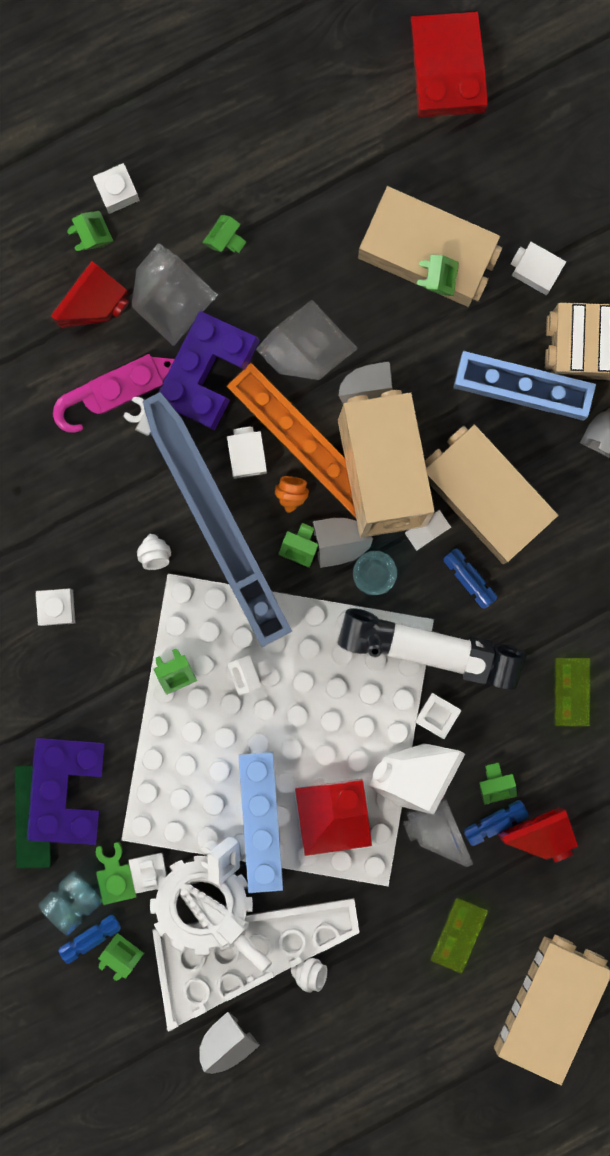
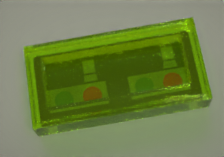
M555 658V726H590V658Z
M456 897L430 960L462 974L488 910Z

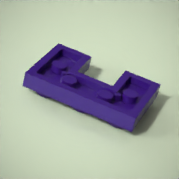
M199 310L158 393H162L177 413L215 431L230 400L202 385L216 357L245 370L260 339Z
M35 738L27 840L96 845L99 811L68 809L65 807L68 775L102 777L104 743Z

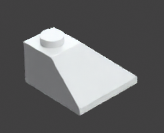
M423 743L384 756L383 760L376 766L373 772V779L368 787L398 806L434 815L465 754L459 750Z

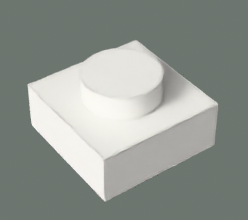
M431 693L415 722L445 739L461 710Z

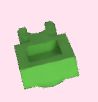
M119 842L114 843L115 855L113 857H106L102 846L96 848L98 860L105 865V869L96 871L103 905L137 897L130 865H120L119 862L123 852Z

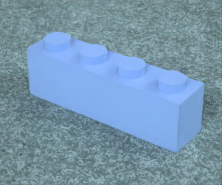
M463 351L453 388L584 421L589 415L596 384Z
M273 752L239 754L248 893L283 891Z

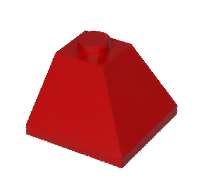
M91 261L52 313L51 317L61 328L110 321L113 315L118 318L129 304V301L126 299L129 293L127 289Z
M362 778L295 788L305 856L372 846Z
M560 807L498 833L503 843L546 860L553 858L554 862L572 856L571 850L578 847L567 812Z

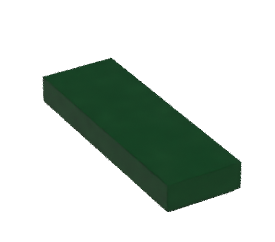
M33 765L15 766L16 868H50L51 842L27 840Z

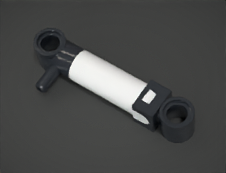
M356 608L346 610L337 641L341 648L353 653H369L372 657H379L381 654L461 673L464 680L485 685L488 682L493 686L508 690L517 688L527 656L522 650L510 645L497 644L494 646L493 641L470 636L469 640L378 619L374 614Z

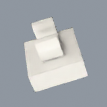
M133 397L131 401L141 407V412L138 416H132L125 412L123 417L131 423L139 422L135 430L148 436L150 427L142 403L144 400L140 397Z
M250 655L227 663L239 695L261 688L258 677L271 673L267 660L253 665Z
M228 836L220 844L213 840H208L201 846V851L207 853V856L201 860V864L208 869V881L220 885L240 868L239 841Z
M163 853L128 860L135 893L155 890L154 886H157L159 877L165 878L167 876Z

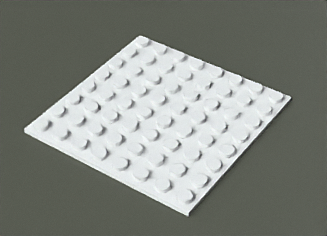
M168 574L122 841L207 855V853L201 851L202 845L208 840H213L220 844L229 836L239 841L240 861L246 862L239 754L273 752L282 868L389 886L402 807L391 802L368 786L373 779V772L376 766L383 760L384 756L411 748L413 745L416 727L415 720L418 716L426 665L382 654L379 657H372L369 653H353L341 648L337 641L345 612L350 608L368 611L377 616L378 619L432 631L434 619L272 592L292 632L261 647L229 584ZM177 649L181 656L185 655L197 681L166 695L153 668L158 667L156 665V657L160 656L163 663H167L175 659L172 650ZM250 655L253 665L267 660L271 673L258 677L261 688L239 695L227 663ZM362 778L372 846L305 856L295 788Z

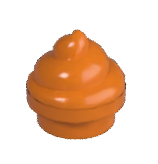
M284 476L280 478V483L276 485L275 495L279 499L280 504L285 507L286 512L290 513L296 510L308 498L309 490L306 488L307 482L304 479Z

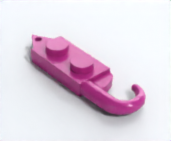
M147 354L64 394L54 405L53 417L55 423L66 432L75 433L83 430L81 424L71 425L64 419V412L68 407L83 401L85 406L96 414H104L130 402L133 397H141L160 388L175 359L151 357L150 354ZM170 362V367H165V363Z

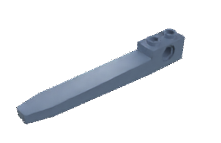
M161 392L142 401L151 434L261 647L291 633L292 630L182 418Z

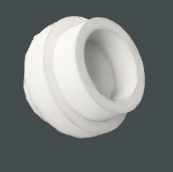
M149 534L137 550L138 561L147 570L161 569L169 564V557L171 556L170 546L164 540L158 539L157 535Z
M309 958L292 967L291 974L303 991L311 993L314 990L319 992L327 978V966L321 964L318 959Z

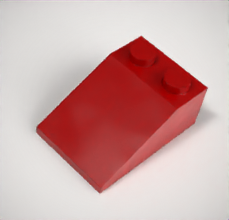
M478 12L412 16L411 26L418 118L485 113L488 102Z

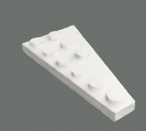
M354 898L246 915L245 921L249 922V925L245 931V937L272 962L265 972L256 967L235 946L222 952L218 947L209 950V955L195 956V950L185 948L183 952L174 949L170 946L173 941L166 934L161 937L157 930L153 929L168 1032L219 1004L229 1001L275 977L279 973L302 963L308 958L358 934L359 927ZM199 922L187 924L193 928L204 929Z

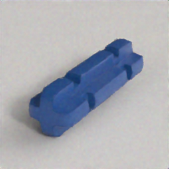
M460 549L452 550L444 557V563L450 570L454 568L456 571L454 575L470 595L473 593L476 595L475 601L483 609L487 608L497 599L496 593L491 587L486 588L484 584L487 582L470 562L466 563L464 561L466 557Z
M517 800L509 804L507 810L502 808L479 820L480 824L477 826L474 823L466 827L464 834L470 845L475 846L483 842L484 837L488 836L490 838L513 826L512 822L514 821L518 823L526 819L528 812L524 804Z
M109 915L101 921L100 925L95 924L73 939L74 942L71 943L69 941L60 947L58 951L65 963L70 964L79 958L80 953L85 954L105 941L106 936L109 935L111 937L119 932L121 925L114 915Z

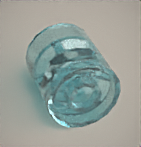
M370 551L357 559L353 568L352 578L355 586L362 593L369 596H379L393 587L397 579V567L394 560L388 554L381 551Z
M71 871L59 883L60 890L58 892L51 891L38 904L45 916L67 936L82 923L81 916L83 914L91 915L103 903L94 889L74 871ZM72 898L75 899L73 904L69 902V900Z

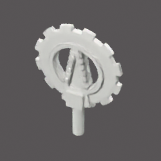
M194 856V861L184 864L180 860L171 865L170 869L172 871L165 878L160 876L157 880V886H154V889L158 890L156 899H150L151 914H156L158 922L154 924L158 934L161 937L166 934L173 941L170 946L180 952H183L185 948L195 950V956L209 955V950L218 947L222 952L235 946L256 967L265 972L272 962L245 937V931L249 925V922L245 921L246 913L252 912L253 904L252 897H246L244 889L248 887V884L243 875L236 876L233 873L220 885L208 881V869L201 864V860L206 856ZM205 882L216 886L225 896L227 906L219 904L218 901L200 892L191 884ZM179 895L204 929L190 927L181 920L176 908Z

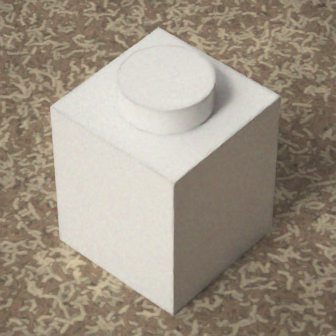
M124 163L93 176L109 214L140 201Z
M530 242L527 249L520 246L513 258L511 265L516 268L512 276L547 295L566 261Z
M253 427L234 429V435L227 436L234 479L267 474L261 431L254 432Z
M72 589L36 591L39 626L75 623Z

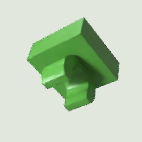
M100 211L81 213L72 219L74 225L67 231L69 235L78 233L82 242L75 246L76 251L101 248L113 242Z
M221 215L202 243L214 251L222 252L226 246L231 251L239 253L246 244V241L235 234L240 223L230 216Z
M430 255V261L423 260L419 262L420 267L428 269L427 279H419L416 284L440 295L454 296L459 262L443 255Z
M302 523L297 535L287 531L278 555L310 568L319 545L310 541L315 528Z
M177 649L172 650L175 659L167 663H163L160 656L156 657V665L158 667L153 668L166 695L197 681L185 655L181 656Z
M499 763L485 766L488 780L480 782V791L484 805L517 797L513 774L502 777Z
M117 933L98 958L101 960L99 968L103 970L107 965L117 972L113 977L114 980L117 981L121 977L126 979L144 953Z

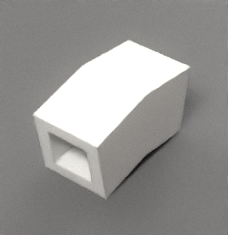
M438 510L433 514L427 527L411 529L405 532V534L417 551L450 529L451 526L441 511Z

